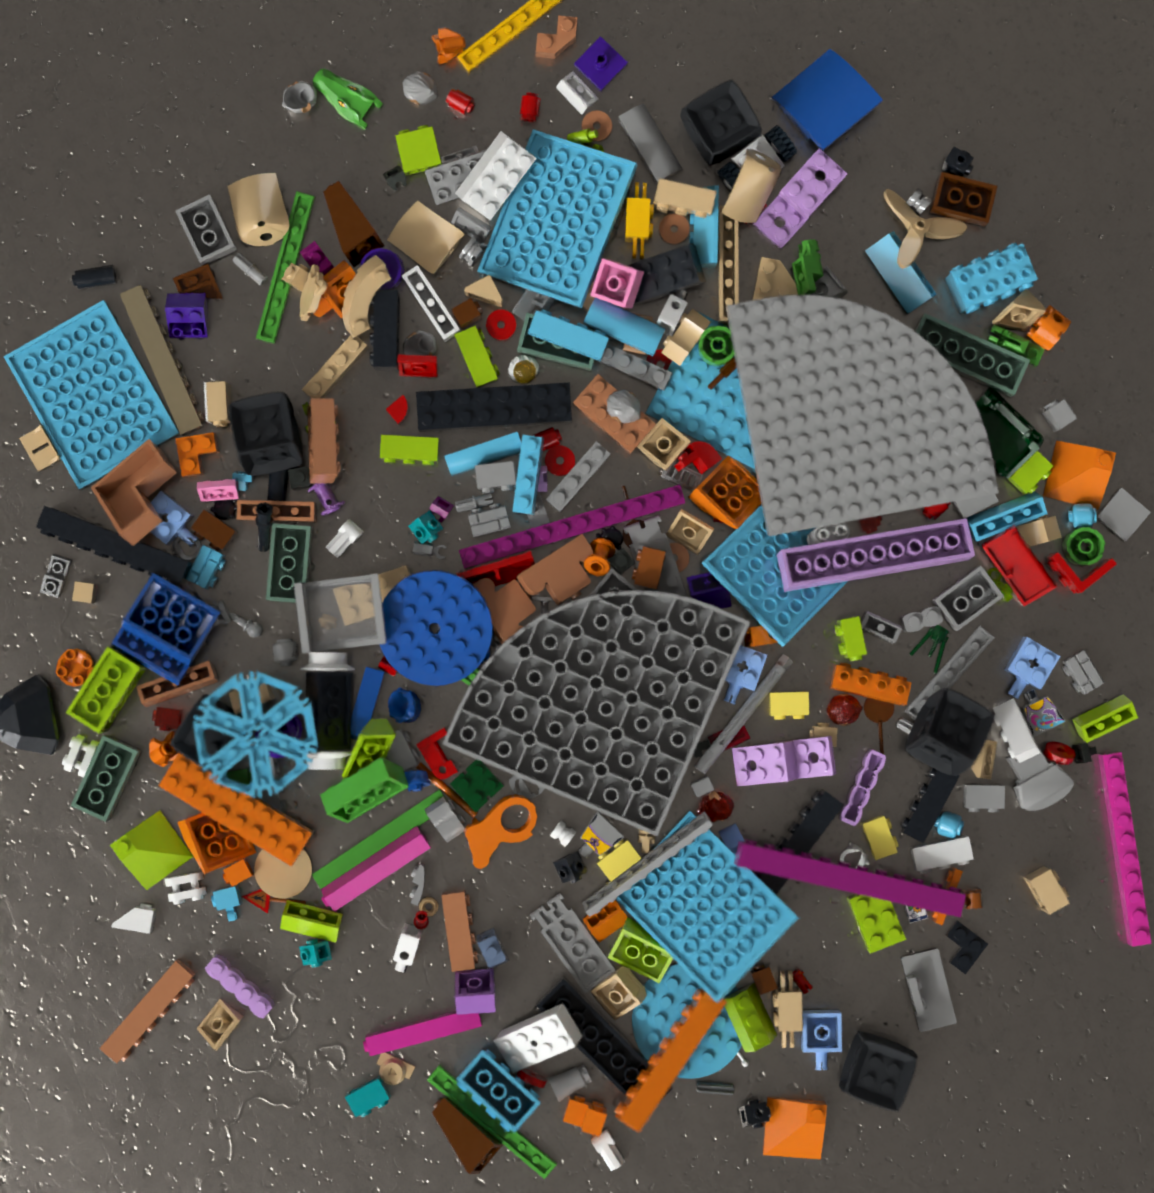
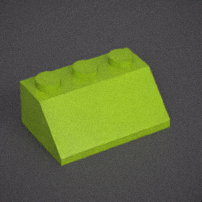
M387 719L369 720L362 730L342 774L343 778L354 775L359 769L369 766L378 758H386L396 736Z
M628 917L608 956L609 959L657 983L661 982L673 960V957L638 922Z
M754 983L723 998L727 1001L724 1007L745 1052H756L770 1044L777 1037L775 1028Z

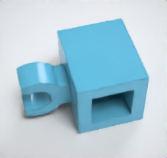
M238 885L215 890L213 896H211L213 907H217V911L226 909L229 922L238 919L235 906L242 904Z

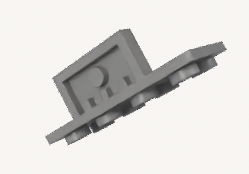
M475 145L440 157L442 164L425 169L436 205L459 198L455 194L487 149L478 151Z
M936 948L901 957L919 1031L924 1032L956 1024L957 1021L939 950Z

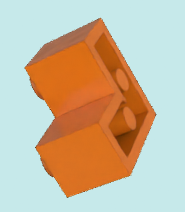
M214 432L175 438L181 476L184 478L204 475L201 456L220 453L217 434Z
M579 1095L570 1096L563 1116V1122L579 1126L581 1131L600 1137L607 1116V1108L598 1101L591 1103L585 1101V1097Z

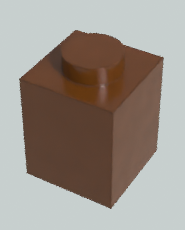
M762 963L753 967L754 970L750 972L759 995L778 989L769 965Z

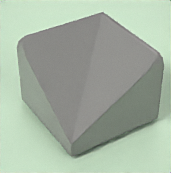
M708 776L691 782L692 789L697 797L714 790Z

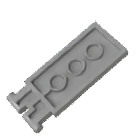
M660 515L645 519V528H641L640 522L623 527L625 534H630L633 544L629 546L637 569L639 561L636 560L638 550H642L643 546L667 551L658 589L644 587V590L667 592L688 597L667 535L661 532L659 523L662 520Z
M559 893L547 902L551 909L547 911L542 905L529 914L533 921L537 919L542 926L540 931L584 993H587L615 972L616 969L572 908L567 909L562 902L565 898Z

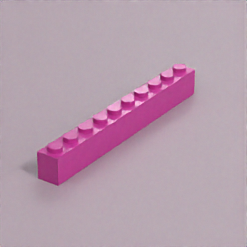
M1122 752L1098 754L1127 943L1132 947L1152 944Z

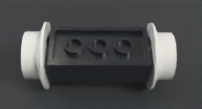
M309 652L308 664L301 667V670H320V672H306V698L309 699L306 706L311 702L318 746L309 745V748H314L317 752L310 751L307 753V757L313 760V762H307V765H311L307 769H345L346 757L353 752L346 751V749H351V672H336V670H355V668L347 664V653ZM305 725V739H306V738H307V729H306V725Z

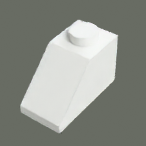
M141 903L140 906H136L112 923V927L150 934L153 932L157 909L152 908L150 904Z

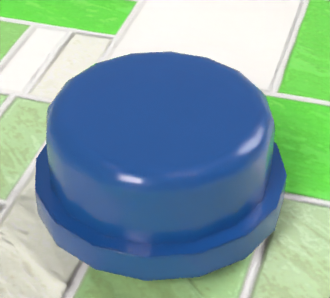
M413 770L404 772L409 787L406 789L409 792L411 790L413 792L422 791V787L431 785L426 771Z

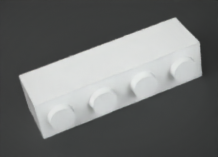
M418 265L402 275L403 280L444 342L453 338L454 334L461 332Z

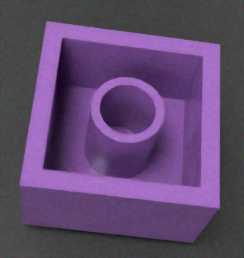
M494 969L455 971L457 1014L496 1012Z

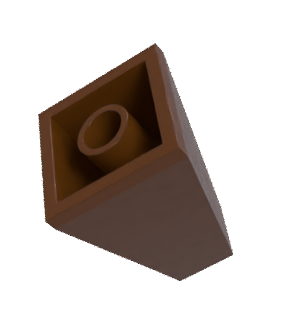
M340 181L330 184L323 193L341 249L354 268L361 263L363 257L368 252L382 248L385 245Z
M440 1098L434 1105L433 1116L465 1170L469 1174H480L503 1144L449 1098Z

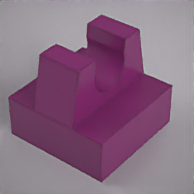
M437 496L429 509L433 515L434 513L440 515L438 521L442 523L452 511L454 505Z

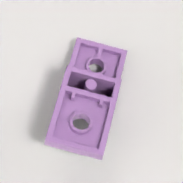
M819 148L782 188L779 195L763 211L753 225L779 249H782L848 173ZM823 171L826 177L824 180L819 181L815 178V173ZM781 217L785 220V225L777 227L774 220Z
M831 736L732 748L737 786L836 775ZM813 752L818 755L817 762H814L811 758ZM751 760L756 762L757 767L755 770H752L750 767Z

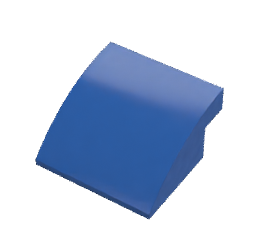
M832 49L825 52L771 97L807 141L812 139L822 151L883 101L871 85Z
M153 573L123 619L122 627L112 641L111 647L178 686L209 635L220 612Z

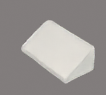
M573 71L565 76L556 86L560 93L580 114L585 113L599 99Z

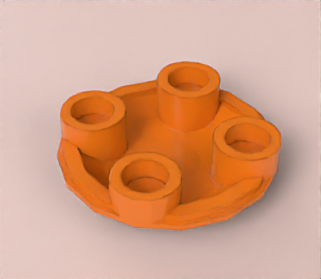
M68 649L58 659L56 675L66 685L73 687L82 686L94 669V661L84 650Z

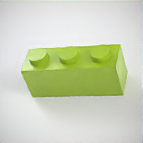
M475 325L454 334L476 387L482 388L498 381L497 376L500 375L497 365H492L489 359L493 356L489 346L484 347L482 340H485L482 330H477Z
M381 435L380 458L384 459L385 463H395L396 460H403V464H415V461H422V465H434V462H438L440 439Z
M1123 694L1072 720L1078 735L1088 743L1137 719L1138 715L1133 702Z
M287 900L282 914L280 929L336 943L341 929L343 914Z

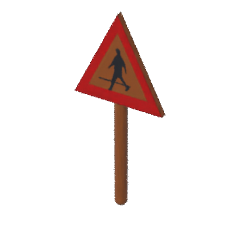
M262 889L241 896L266 913L269 912L270 901L286 903L289 900L306 904V901L270 898V895Z

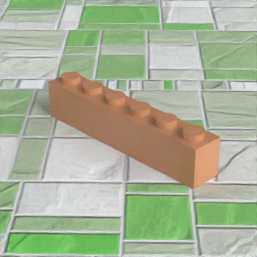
M180 959L176 960L99 1049L116 1064L120 1060L124 1062L130 1056L131 1052L129 1050L133 1045L137 1047L144 1040L142 1035L146 1031L150 1033L157 1025L154 1021L159 1016L163 1018L170 1010L167 1006L171 1002L175 1004L182 996L180 991L184 987L188 989L195 981L193 977L196 973Z

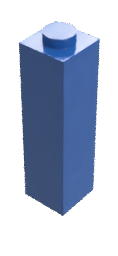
M371 667L365 668L351 716L352 739L358 740L362 730L369 720L373 718L385 671Z

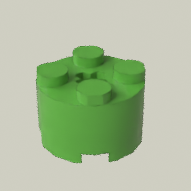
M712 326L703 332L699 339L698 351L704 362L713 366H721L733 358L734 350L730 329L725 326ZM715 342L716 344H718L720 342L722 344V349L715 350L713 348V343Z
M1090 527L1077 528L1065 537L1062 544L1065 557L1074 565H1091L1102 558L1105 541L1103 536L1095 529ZM1081 543L1087 544V547H1085L1086 551L1081 549Z

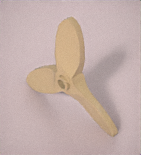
M890 189L884 191L886 202L904 223L908 232L900 245L897 263L902 269L907 268L913 263L921 250L924 237L931 239L955 238L961 236L967 229V225L964 222L953 218H921L897 193Z

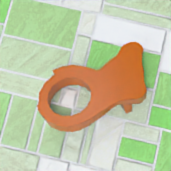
M517 794L505 796L489 811L482 821L474 817L472 824L465 827L464 832L472 852L474 867L478 869L486 867L489 864L490 856L500 842H522L533 835L531 831L536 825L537 814L536 807L528 798ZM512 805H522L528 809L529 813L525 824L517 829H507L501 824L502 813Z

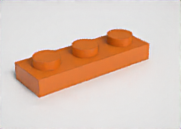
M953 867L952 871H948L945 879L947 881L945 889H949V886H958L963 873L962 870ZM933 911V921L943 925L947 914Z

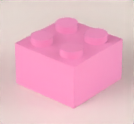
M602 259L590 296L623 308H633L644 271L610 259Z

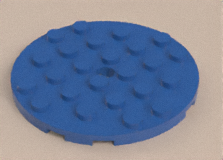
M442 570L418 572L396 584L382 603L387 643L380 644L381 650L396 671L414 682L433 686L457 682L476 670L489 650L493 636L489 606L480 591L463 577ZM437 623L440 626V631L438 633L431 632L430 624Z

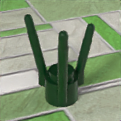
M936 625L934 629L930 628L928 633L910 652V656H913L926 640L932 636L930 639L934 643L928 654L929 657L933 655L937 645L941 644L934 669V674H937L946 642L949 639L947 637L949 631L939 625Z

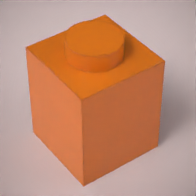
M243 858L223 870L224 874H222L225 882L233 887L253 876L254 872L247 859Z

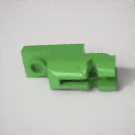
M813 239L802 241V245L798 244L799 258L792 263L798 295H811L816 291L815 282L824 276L820 260L821 254L818 253V241Z
M993 325L990 332L998 335L1000 339L990 335L986 341L1030 360L1029 364L1038 366L1045 349L1029 342V339L1019 336L1014 332L998 325Z

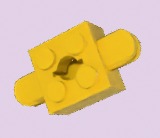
M635 182V197L627 198L625 242H633L632 259H636L637 243H640V259H644V243H648V239L652 238L653 223H649V220L653 219L654 204H650V199L646 198L647 183L643 182L642 198H639V182Z

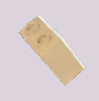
M226 381L204 382L206 421L216 427H228L227 423H230L229 405L231 404L230 384Z

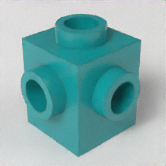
M430 510L408 526L421 544L427 541L432 543L440 537L438 533L443 530V527Z
M317 938L306 941V945L299 946L303 965H311L312 968L323 965L322 962L332 959L328 940L318 941Z

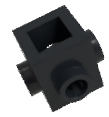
M953 147L944 161L942 170L964 177L965 174L969 176L974 167L972 165L974 157L965 150Z
M578 851L553 862L562 883L568 881L575 883L581 880V875L587 872Z
M759 1100L749 1101L748 1105L739 1108L743 1127L753 1126V1129L765 1127L764 1124L770 1121L771 1112L766 1102L759 1103Z

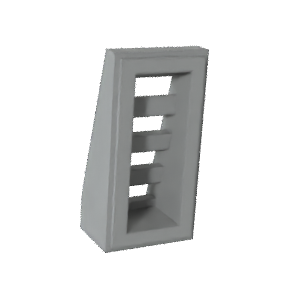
M674 462L667 471L663 470L661 478L681 485V487L690 491H694L699 486L703 477L700 473L687 467L682 469L678 480L675 479L678 472L676 468L672 476H668L671 467L676 465L677 462ZM687 472L689 473V476L686 482L683 483L682 480L684 478L685 473ZM694 475L696 476V479L693 483V486H690L689 483L691 481L692 476Z

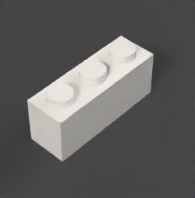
M1013 698L994 707L993 710L996 714L994 715V721L997 726L1001 725L1003 731L1000 734L1004 742L1008 741L1010 745L1007 749L1012 759L1016 757L1018 762L1021 763L1040 754L1039 748L1015 699Z
M967 835L910 847L914 869L920 871L921 874L932 872L931 868L939 867V870L951 867L950 864L958 863V866L969 864V860L974 859L970 839Z

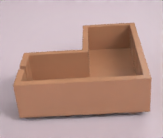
M148 439L93 485L91 489L119 534L134 546L162 522V519L147 497L177 472L163 451Z

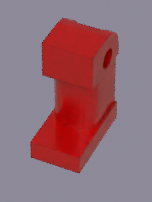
M445 727L416 744L436 778L443 780L459 771L453 760H448L437 741L447 735L448 731ZM441 766H444L446 768L445 773H442L440 771Z

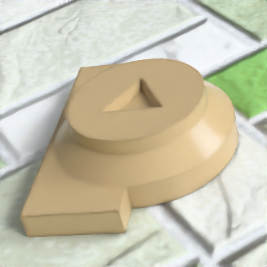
M387 1052L381 1053L376 1063L380 1065L379 1073L381 1079L389 1085H397L404 1078L410 1079L415 1069L414 1065Z

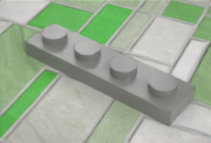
M607 344L601 359V363L665 391L672 376V372Z

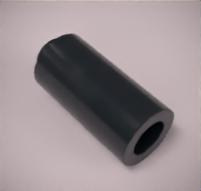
M113 264L76 270L75 275H72V282L78 289L116 284V270Z
M289 469L269 473L267 501H286Z

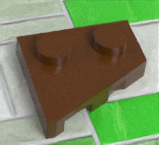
M209 264L173 278L179 293H206V298H223Z

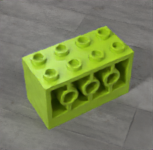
M107 647L66 713L97 733L107 732L147 668L114 648Z

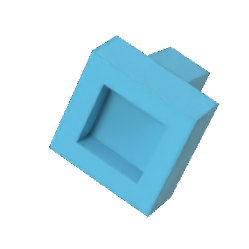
M235 471L232 475V480L238 481V491H246L248 489V482L254 480V475H247L244 471Z

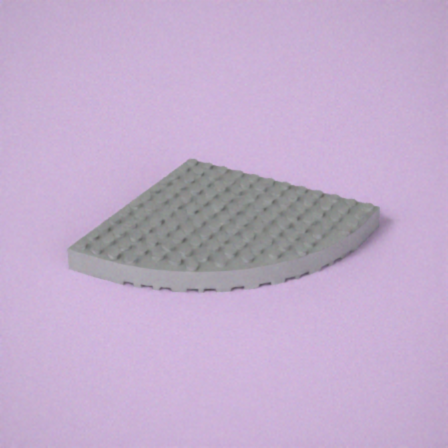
M817 295L771 297L726 306L768 536L998 493L989 441L976 404L952 366L930 343L911 328L891 316L868 306L844 299Z
M613 591L565 603L542 614L519 629L485 662L467 689L443 745L658 836L750 622L693 598L658 591Z

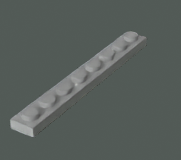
M705 811L612 882H609L582 902L588 916L591 917L593 914L599 913L605 905L615 901L620 894L631 889L636 882L647 877L652 870L659 868L667 859L675 856L679 850L691 844L699 835L706 833L713 824Z

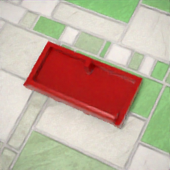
M1015 525L982 544V548L1023 606L1030 604L1057 588V585Z
M531 551L457 573V576L463 577L472 584L483 578H488L496 587L509 583L512 580H518L516 577L533 566L535 562Z

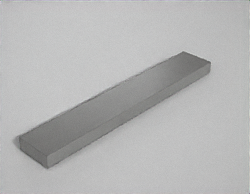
M979 625L908 705L904 712L915 721L926 700L940 689H950L995 637Z

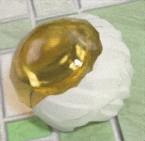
M525 354L515 357L508 368L510 378L520 383L532 381L539 373V364L536 359Z

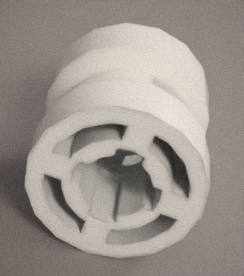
M561 820L550 836L554 839L559 838L561 844L566 847L576 834V831L572 828H566V823Z

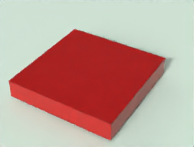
M398 354L400 376L438 377L437 356Z

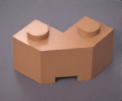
M558 15L557 34L537 33L536 57L555 59L561 52L575 43L577 17Z

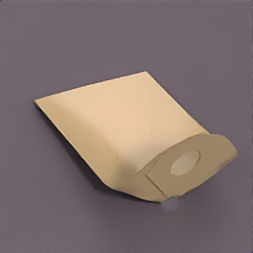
M746 149L744 164L721 213L739 222L756 223L780 176L781 166L757 150ZM756 154L765 158L766 161L760 159ZM769 167L773 168L774 171L770 172Z
M276 173L248 176L227 186L236 230L241 241L253 246L273 245L284 237L289 229V219ZM260 221L265 222L263 226H258ZM264 233L272 234V238L269 240H261L260 236Z
M417 201L398 221L387 240L426 271L434 274L453 254L465 234Z

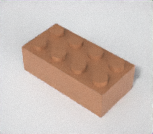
M597 374L575 399L573 405L631 455L656 423L641 410V418L634 422L619 423L611 418L609 412H607V398L612 393L617 392V390Z
M310 399L307 407L310 483H333L335 478L338 477V473H340V461H336L337 454H339V442H336L339 426L338 423H335L336 416H338V405H334V399Z

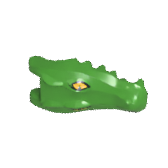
M325 68L320 69L313 78V86L325 95L336 111L344 119L360 126L364 130L368 124L362 118L370 106L374 104L376 107L381 108L383 105L372 91L366 87L337 76Z

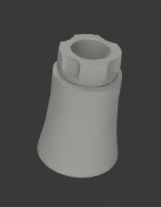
M584 1064L578 1068L574 1067L561 1074L548 1077V1081L559 1102L584 1087L585 1084L592 1082Z

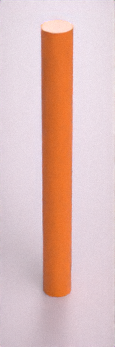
M421 762L417 765V770L426 771L428 779L472 818L477 815L478 812H475L465 800L442 780L436 778Z

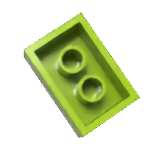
M860 894L847 897L867 951L870 954L906 940L891 901Z

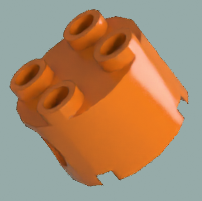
M1049 305L1044 315L1033 323V327L1026 336L1046 351H1049L1058 342L1062 333H1065L1071 321Z

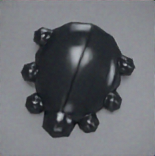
M237 499L213 501L215 504L214 507L210 508V511L221 520L235 518L234 513L237 510L235 503Z
M612 525L610 529L602 528V533L596 534L597 538L608 539L614 544L615 549L621 550L623 535L615 526Z

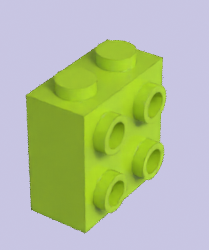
M419 126L417 130L411 132L409 129L402 130L398 135H395L405 176L424 172L425 169L441 164L432 126Z
M860 617L837 620V625H834L836 636H840L841 643L838 644L840 655H844V658H849L850 661L863 659L862 655H866L867 651Z

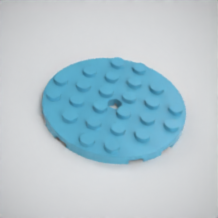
M679 964L670 965L660 983L648 979L643 985L647 994L646 998L640 1005L633 1008L632 1028L634 1038L641 1053L647 1060L650 1059L653 1053H658L660 1042L664 1037L668 1038L671 1034L670 1028L675 1021L679 1022L683 1016L681 1015L683 1008L692 1003L694 1000L691 998L697 989L702 988ZM734 986L723 998L738 991V988ZM723 1007L677 1075L678 1078L694 1079L711 1075L724 1068L740 1050L742 1044L725 1007Z

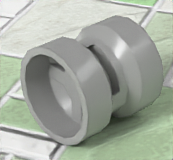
M918 188L906 203L909 206L915 207L916 212L921 215L933 200L930 197H925L923 191Z

